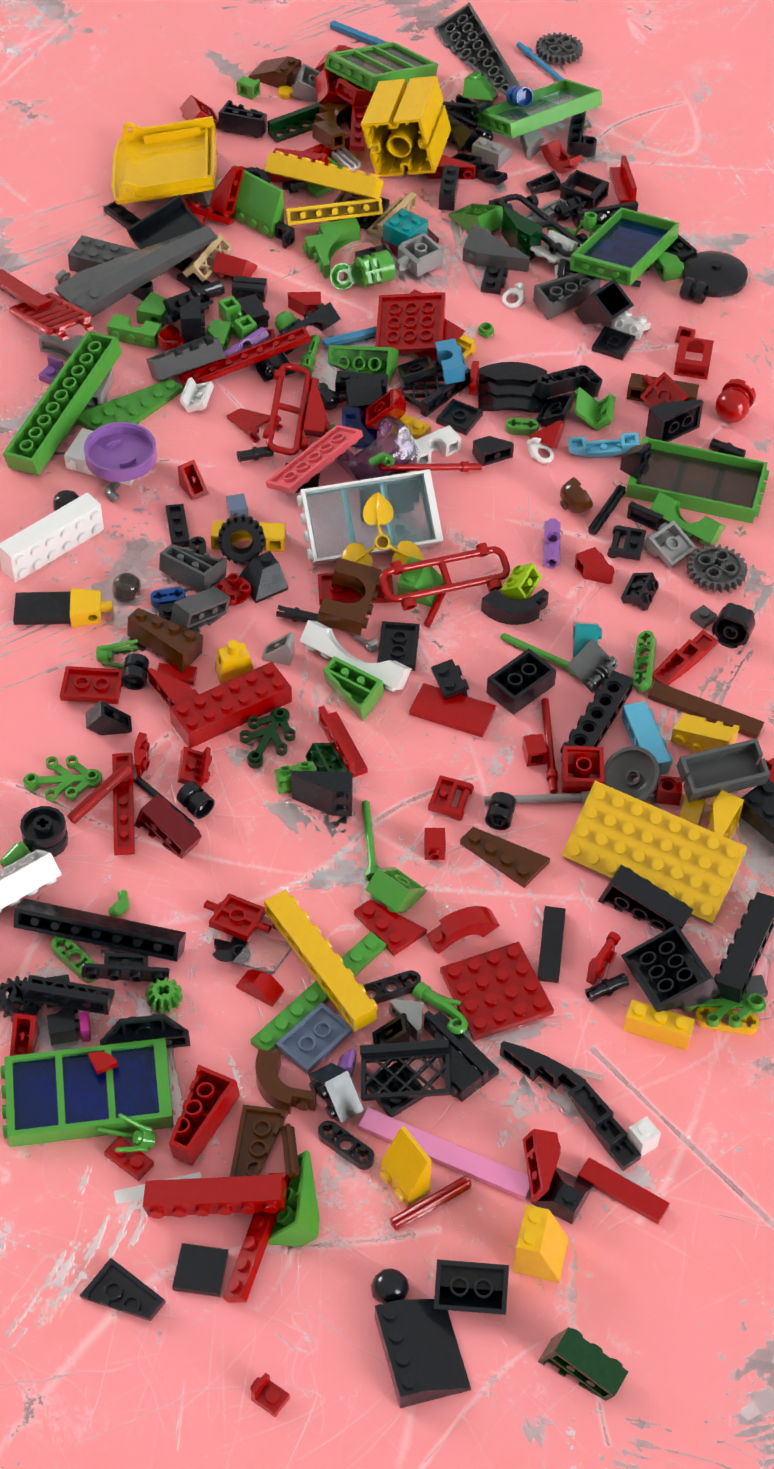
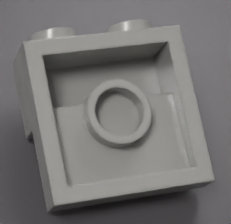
M674 520L669 524L665 522L658 528V532L652 531L645 537L646 542L644 546L655 558L659 556L669 569L697 549Z

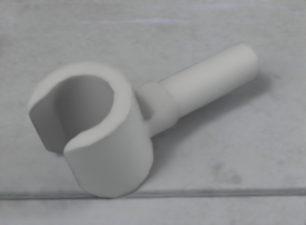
M358 635L354 636V639L365 645L368 652L379 648L376 646L378 643L376 638L366 640Z

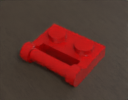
M440 775L428 804V810L451 816L458 821L462 820L468 797L474 790L473 784ZM461 790L462 793L457 807H452L451 804L456 791Z
M616 932L608 934L606 943L596 958H592L590 961L586 982L594 985L598 978L600 980L603 978L607 964L613 963L617 955L614 952L615 945L621 939Z

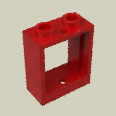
M338 79L334 94L355 106H368L374 91H368L347 79Z

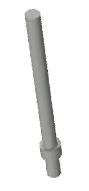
M590 792L512 796L515 797L516 803L571 801L585 803ZM484 796L485 804H489L491 796Z

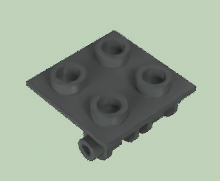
M591 639L567 664V667L593 693L603 683L604 678L609 676L618 665L616 664L617 659L614 656L609 657Z

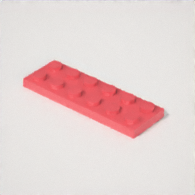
M336 425L266 481L267 488L289 494L295 493L298 488L320 473L324 467L331 464L334 459L356 444L363 437L362 430Z

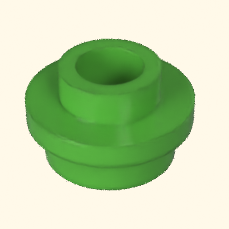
M488 322L481 323L478 327V334L484 338L491 337L494 334L493 325Z

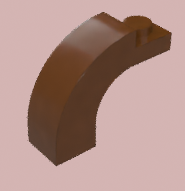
M259 1049L255 1063L256 1082L264 1100L273 1108L288 1110L290 1115L292 1107L302 1111H315L316 1092L293 1088L284 1084L278 1077L281 1066L280 1053Z

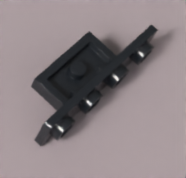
M190 291L163 300L168 316L158 320L159 324L163 322L166 324L176 321V317L177 320L181 319L180 308L192 300ZM213 300L204 303V311L209 309L208 305L214 303Z
M105 952L104 964H82L81 977L90 980L109 979L111 981L130 980L132 982L150 981L156 983L157 978L160 981H164L165 977L169 978L170 969L147 967V955Z

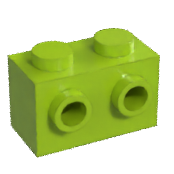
M533 563L520 564L513 568V572L501 589L502 594L506 598L525 600L531 596L542 578Z

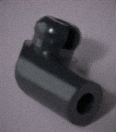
M480 126L477 127V134L482 135L487 140H493L494 136L491 130Z

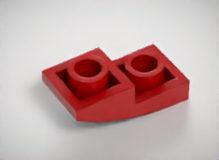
M139 732L134 747L136 774L140 777L144 771L148 770L150 764L147 756L150 743L148 742L147 734Z

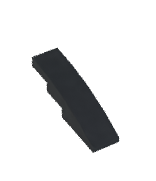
M457 153L452 157L476 165L475 178L481 181L500 185L508 179L507 173L495 171L494 165L482 162V157Z
M503 1041L500 1045V1056L532 1081L539 1076L555 1089L563 1084L569 1090L586 1081L568 1067L546 1055Z
M583 1081L567 1092V1095L590 1130L623 1171L641 1159V1153L627 1139L628 1133L613 1118L614 1112L586 1081Z

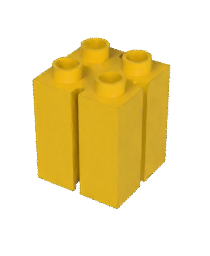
M437 76L410 78L408 85L405 79L378 81L361 122V127L367 147L371 149L369 154L375 174L379 175V177L402 176L406 167H408V175L436 172L451 132L446 107L442 105L444 99Z

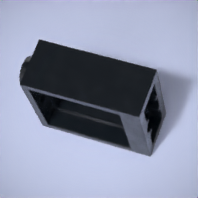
M576 170L573 174L569 175L565 182L561 183L559 188L560 198L567 201L577 196L581 198L582 203L587 202L583 208L593 209L608 196L609 182ZM576 186H579L581 188L591 191L592 193L588 195L574 188Z

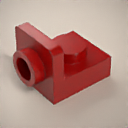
M266 1372L261 1378L257 1377L250 1388L251 1400L274 1417L277 1416L290 1399V1394L270 1380V1375Z

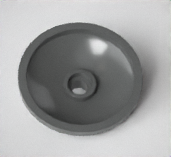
M629 746L622 748L612 754L604 765V784L644 801L655 791L659 783L660 767L658 761L651 752L642 747ZM638 777L637 781L633 782V779Z

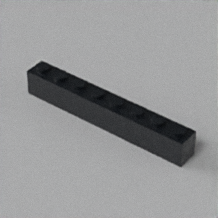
M23 899L15 907L14 928L176 962L184 952L186 932L29 899Z

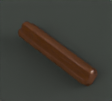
M287 1123L286 1126L281 1128L286 1176L290 1180H294L300 1175L295 1128Z

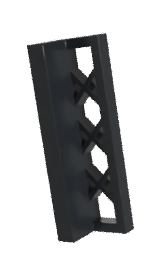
M633 201L577 211V214L572 215V221L577 229L580 220H584V214L586 212H594L597 214L596 225L604 224L621 207L638 211V202Z
M29 975L28 981H23L21 986L22 998L25 1001L109 1015L115 995V989Z
M430 1011L424 1014V1029L433 1038L435 1033L439 1032L445 1039H448L450 1044L483 1076L482 1086L499 1074V1068L463 1033L456 1035L447 1028V1023L450 1020L441 1011L435 1015Z

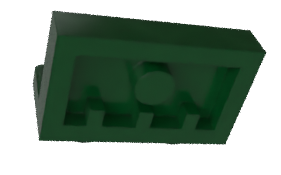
M312 743L305 757L307 761L314 762L317 771L348 772L333 743Z

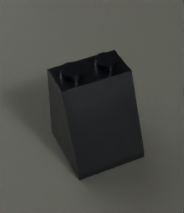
M613 279L591 293L574 312L584 325L611 322L632 308L634 304L617 281Z

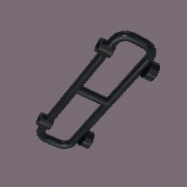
M509 194L498 200L499 206H502V208L507 207L513 211L515 210L512 204H506L505 202L512 200L520 201L544 220L537 224L543 228L552 226L563 236L577 242V247H580L588 239L584 233L578 234L575 237L538 208L539 201L536 195H530L525 198L520 194ZM542 232V241L549 245L551 254L559 253L564 257L571 258V254L576 250H564L560 242L555 243Z

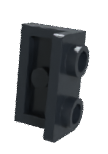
M452 659L431 667L433 676L444 699L461 693L464 696H468V683L466 679L462 680V671L459 665L455 666Z

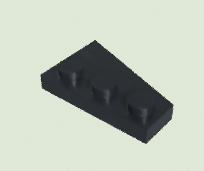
M112 1258L108 1260L79 1295L82 1299L151 1321L166 1303L165 1299Z

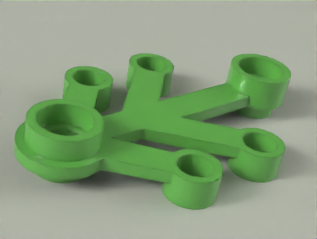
M70 755L66 758L67 767L75 769L80 773L73 775L58 764V759L55 756H50L46 759V766L48 769L58 773V776L38 777L34 773H28L24 777L23 782L25 789L28 791H36L43 784H59L55 788L45 790L46 800L53 802L57 799L58 795L65 791L66 798L73 801L87 787H98L102 782V773L96 769L88 770L78 762L77 756ZM73 783H79L76 787H69Z
M744 993L740 1003L715 996L718 999H710L701 1005L683 1008L687 1011H693L696 1007H720L716 1011L707 1014L706 1024L709 1027H717L719 1019L734 1008H742L737 1013H732L728 1017V1025L732 1028H738L741 1026L742 1019L749 1014L763 1012L766 1009V1001L760 994L752 993L748 995Z

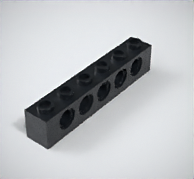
M614 670L609 677L606 676L604 678L601 690L598 689L596 691L594 701L589 702L587 705L586 714L580 716L577 728L572 729L569 740L563 743L560 753H563V746H599L631 694L634 678Z

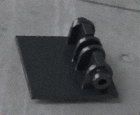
M282 352L253 365L262 380L266 382L273 380L275 369L279 370L282 364L290 362ZM286 370L285 376L294 374L296 372L292 370Z

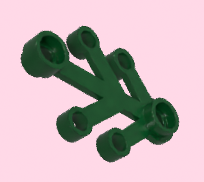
M275 708L268 716L261 718L251 716L248 718V727L250 729H257L261 725L271 723L269 727L253 732L243 730L240 732V741L244 744L262 737L257 748L247 756L249 767L257 769L263 765L262 754L271 739L275 745L277 755L284 756L287 754V744L282 742L277 732V728L281 726L286 741L290 742L296 738L295 730L290 728L288 724L290 714L287 709Z

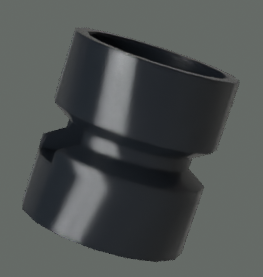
M687 276L682 283L679 296L688 300L692 298L693 302L703 304L709 291V284L702 281L697 283L696 279Z
M133 653L125 657L121 679L124 687L131 690H140L146 686L147 669H149L150 663L146 656Z
M190 781L183 785L176 796L177 801L184 807H187V810L196 819L207 816L215 804V800L207 792H204L195 781Z
M496 792L491 795L485 817V822L489 827L495 830H506L511 826L516 807L515 797L506 792Z

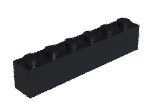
M760 892L756 893L754 900L750 899L747 907L748 913H744L741 919V928H737L735 931L734 943H730L728 946V956L726 959H722L720 973H716L714 976V981L721 993L717 996L737 1003L741 1002L774 928V897Z

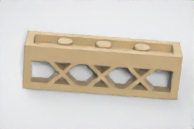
M410 192L405 198L400 196L367 229V234L381 239L383 236V224L401 208L411 212L416 207L417 194Z
M220 233L217 235L218 239L205 246L182 272L186 277L194 272L204 282L213 272L212 269L216 258L213 252L224 254L230 252L232 249L231 245ZM220 243L225 247L226 250L221 249ZM207 260L211 261V266L207 265ZM198 268H203L204 274Z

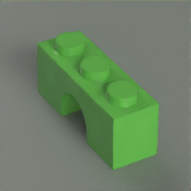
M233 296L218 301L220 319L232 322V333L238 340L244 339L257 330V323L250 315H242L241 305Z
M114 314L107 325L108 335L117 337L119 342L156 349L159 344L158 333L162 331V324L146 320L140 327H131L130 317Z

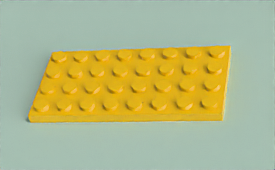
M595 781L561 856L610 878L614 876L622 864L632 869L634 873L642 878L648 879L658 888L667 891L674 898L686 903L693 909L692 915L714 924L748 847Z

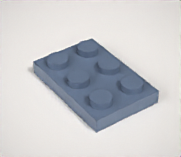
M321 1003L276 1043V1049L308 1075L351 1036L354 1031L347 1022L324 1003Z

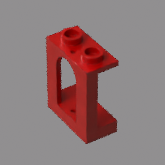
M680 336L674 375L707 380L714 340ZM686 351L703 354L702 361L685 359Z

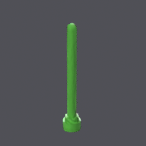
M506 633L501 634V640L525 651L530 649L539 657L567 669L571 676L576 677L567 667L568 661Z
M364 800L362 802L368 858L365 879L367 882H370L379 866L376 864L370 802Z

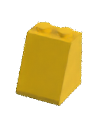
M526 1204L516 1245L513 1272L559 1283L569 1238L549 1209Z

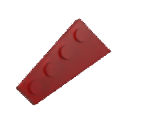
M182 197L184 203L193 214L203 215L205 218L226 225L234 223L235 217L230 216L231 214H222L209 208V206H204Z

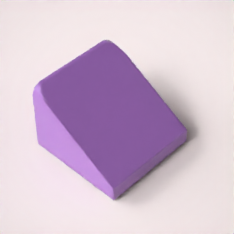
M352 1048L341 1055L337 1065L348 1070L351 1078L356 1064V1049Z

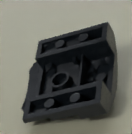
M500 362L479 368L478 409L483 411L518 410L539 413L547 398L541 399L536 397L534 389L537 378L547 374V370L522 362Z

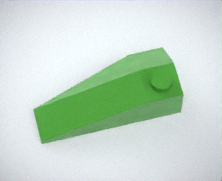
M329 345L327 362L350 372L389 375L388 382H390L398 366L399 350L392 347Z
M307 1150L298 1155L300 1175L294 1180H290L286 1192L285 1211H279L268 1245L302 1247L318 1237L320 1217L310 1152Z

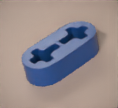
M180 587L155 590L150 595L151 605L154 608H159V604L174 603L186 598L185 590Z

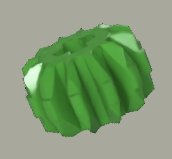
M165 977L164 981H160L157 978L156 983L149 984V989L145 993L148 1007H152L153 1012L160 1010V1013L163 1014L164 1011L168 1010V1012L172 1013V1008L178 1009L180 1006L179 1002L183 1000L182 988L180 985H177L175 979L168 981V978Z

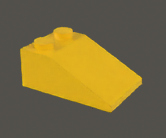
M721 790L718 797L714 796L710 803L711 810L707 816L709 820L708 830L730 839L739 824L744 799L724 790Z
M403 1126L399 1129L383 1157L379 1174L382 1181L392 1187L396 1199L399 1202L403 1201L409 1207L430 1193L432 1160L406 1127Z

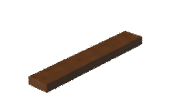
M655 681L648 694V699L690 715L706 718L708 722L716 723L720 721L723 722V725L729 727L738 725L740 726L738 733L753 739L759 737L765 722L657 681Z

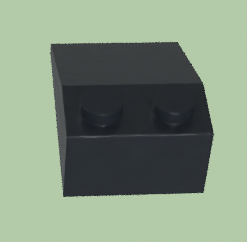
M704 401L663 402L649 409L645 435L648 438L670 442L699 428Z
M291 771L292 799L331 816H352L353 772Z

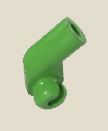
M126 890L117 892L118 901L108 909L111 917L121 916L129 910L130 905Z

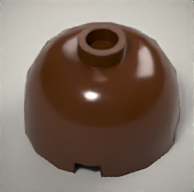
M575 477L569 479L560 489V497L562 499L560 505L565 511L569 509L572 513L579 514L593 507V502L587 491L580 487L582 484Z

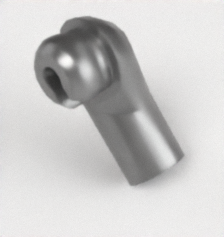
M112 481L104 491L107 499H111L112 502L119 498V494L116 493L117 488L120 486L119 482Z

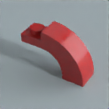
M560 140L540 146L548 164L559 173L563 174L577 169L578 163L583 161L582 155H568L563 149Z
M472 906L446 915L439 920L441 924L426 934L433 950L439 954L463 937L469 935L485 937L500 925L491 909L484 906Z

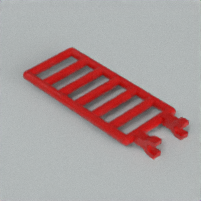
M51 292L44 294V296L52 301V306L39 312L24 302L9 308V312L47 335L55 333L62 341L69 339V336L65 333L67 328L80 324L86 331L94 329L89 321L92 319L90 313Z

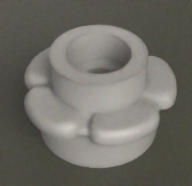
M65 270L59 271L55 276L58 284L69 279L70 272Z

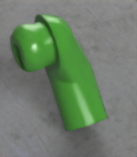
M381 452L370 458L369 462L372 467L380 463L392 466L395 463V459L392 455Z

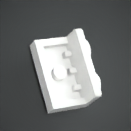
M626 311L612 321L610 328L634 335L635 339L640 340L643 331L650 329L651 323L647 322L645 317L632 316L631 312Z
M192 377L188 378L180 397L181 405L184 406L187 413L201 411L206 408L214 388L213 383L209 381L196 384Z

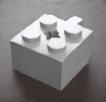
M422 233L400 244L398 247L396 269L399 272L409 269L418 277L443 265L444 249L428 235Z

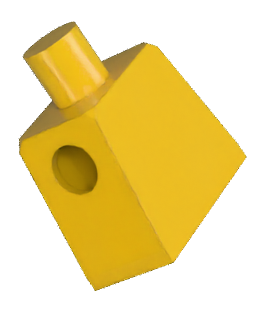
M71 588V627L101 623L102 612H113V601H102L101 591Z
M230 640L227 646L218 649L215 671L220 683L230 681L254 670L245 643Z

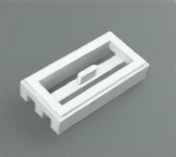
M344 147L341 148V151L339 149L336 150V153L334 151L331 152V157L342 167L352 169L351 171L362 167V162Z

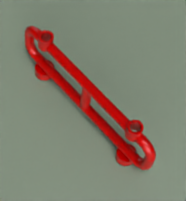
M284 363L280 366L279 370L275 369L273 379L277 381L269 426L264 429L262 438L266 439V445L273 452L292 456L296 455L299 450L305 451L308 448L310 438L302 437L312 380H315L318 385L319 379L313 378L311 372L303 366ZM286 370L296 371L305 375L300 408L280 403ZM278 410L299 415L294 446L291 449L277 446L273 443Z
M480 543L476 545L475 550L403 565L400 560L390 563L391 567L384 569L380 573L379 583L382 593L388 601L393 603L401 602L403 610H410L417 606L415 599L483 584L487 585L489 592L495 589L500 590L503 587L501 581L510 574V564L507 555L501 548L497 546L487 547L486 543ZM493 553L499 556L503 567L502 573L452 583L446 563L478 556L485 557ZM438 565L445 584L415 592L393 595L389 590L386 578L392 574L399 575L403 572Z

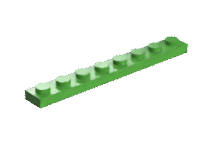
M372 932L368 933L342 957L343 965L346 969L350 968L355 977L386 949V943ZM317 981L310 985L251 1038V1044L256 1049L274 1051L276 1043L319 1004H325L330 1000Z

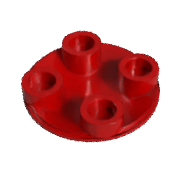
M236 573L229 574L227 578L222 579L215 585V587L230 597L229 605L241 604L251 595L250 583L246 579L239 577Z

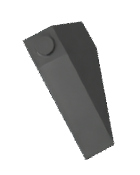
M472 224L463 247V261L476 266L501 268L504 261L506 262V268L509 270L529 271V256L515 247H509L503 243L505 240L502 238L497 239L491 235L492 232L490 230Z

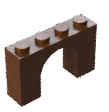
M338 558L333 572L332 583L357 591L362 596V599L349 604L323 598L317 622L361 636L362 630L367 629L369 618L367 616H371L374 608L372 602H376L379 591L376 590L377 588L381 589L379 576L382 569Z

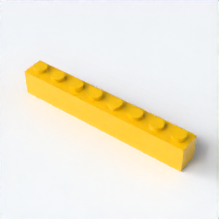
M280 151L275 153L269 152L264 171L271 174L379 200L384 181L379 179V175L370 173L368 176L360 170L351 172L352 169L342 167V169H339L337 165L330 163L326 166L322 161L315 160L314 163L311 162V159L302 157L301 160L293 154L284 156L285 153Z
M284 890L264 900L266 915L353 1031L356 1032L376 1021V1010H378L376 1002L373 998L369 999L364 986L356 982L351 969H346L341 956L333 952L328 939H323L318 926L310 922L309 915L304 909H300L295 896H290L287 890Z

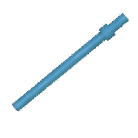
M521 42L516 44L526 57H530L558 82L564 80L561 75L534 54L530 47L525 46Z

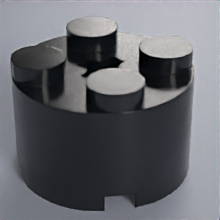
M728 603L719 612L712 626V633L718 638L717 641L725 647L737 648L740 645L744 646L755 628V614L752 610L741 605Z

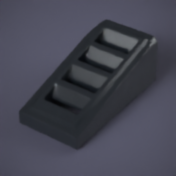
M555 171L526 183L532 195L557 190L561 185Z

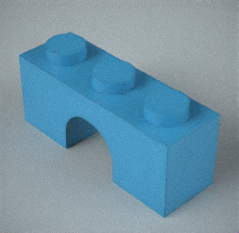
M455 338L435 342L439 365L442 367L445 385L466 381L465 374L468 373L460 344L457 345Z

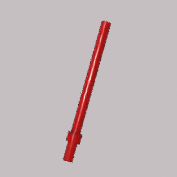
M461 461L460 463L393 464L392 466L379 464V471H421L430 469V471L460 470V472H469V470H482V463Z
M543 698L541 704L544 737L548 751L546 780L549 782L550 793L556 794L558 792V771L555 769L549 699Z

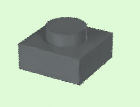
M704 604L690 615V619L703 629L717 618V614Z

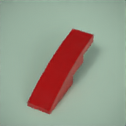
M702 630L693 640L689 639L679 650L675 649L655 669L652 678L665 685L671 684L705 657L718 644L717 639Z

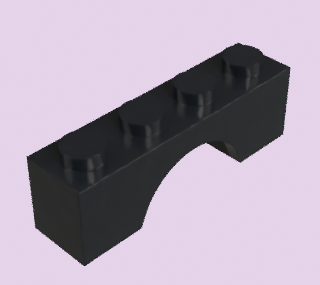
M331 302L326 305L321 303L315 307L316 311L314 313L309 311L303 315V320L298 318L292 322L291 328L286 326L280 330L279 336L303 326H313L323 331L341 318ZM298 347L287 350L284 353L287 355Z

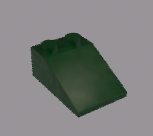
M504 207L502 236L510 247L517 248L532 260L536 255L530 248L531 246H541L543 227Z

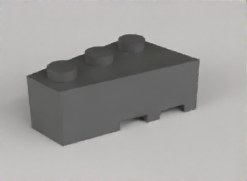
M173 544L160 552L159 570L200 592L211 588L226 576L227 558L221 557V560L212 558L208 553H204V555L194 553L193 549Z
M215 586L174 602L170 621L200 633V628L208 624L210 626L227 613L230 597Z

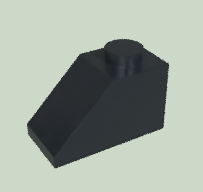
M492 436L473 440L472 454L478 463H482V467L513 457V442Z
M100 701L86 712V728L99 735L132 732L131 716Z

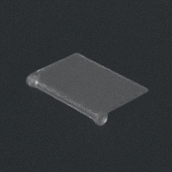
M255 933L233 963L273 975L290 954L292 948L285 941Z

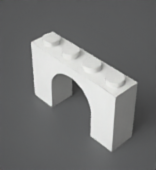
M82 428L64 455L67 469L96 476L88 469L84 454V444L87 437L93 432L92 430ZM134 480L119 483L131 486Z

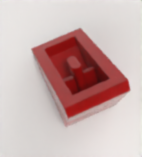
M559 420L530 435L529 438H541L540 443L557 448L565 423Z
M195 460L178 466L179 485L192 500L209 493Z
M266 968L247 970L236 985L237 989L271 1007L274 1006L284 992V988Z
M13 1013L10 1056L34 1053L40 1033L36 1015Z

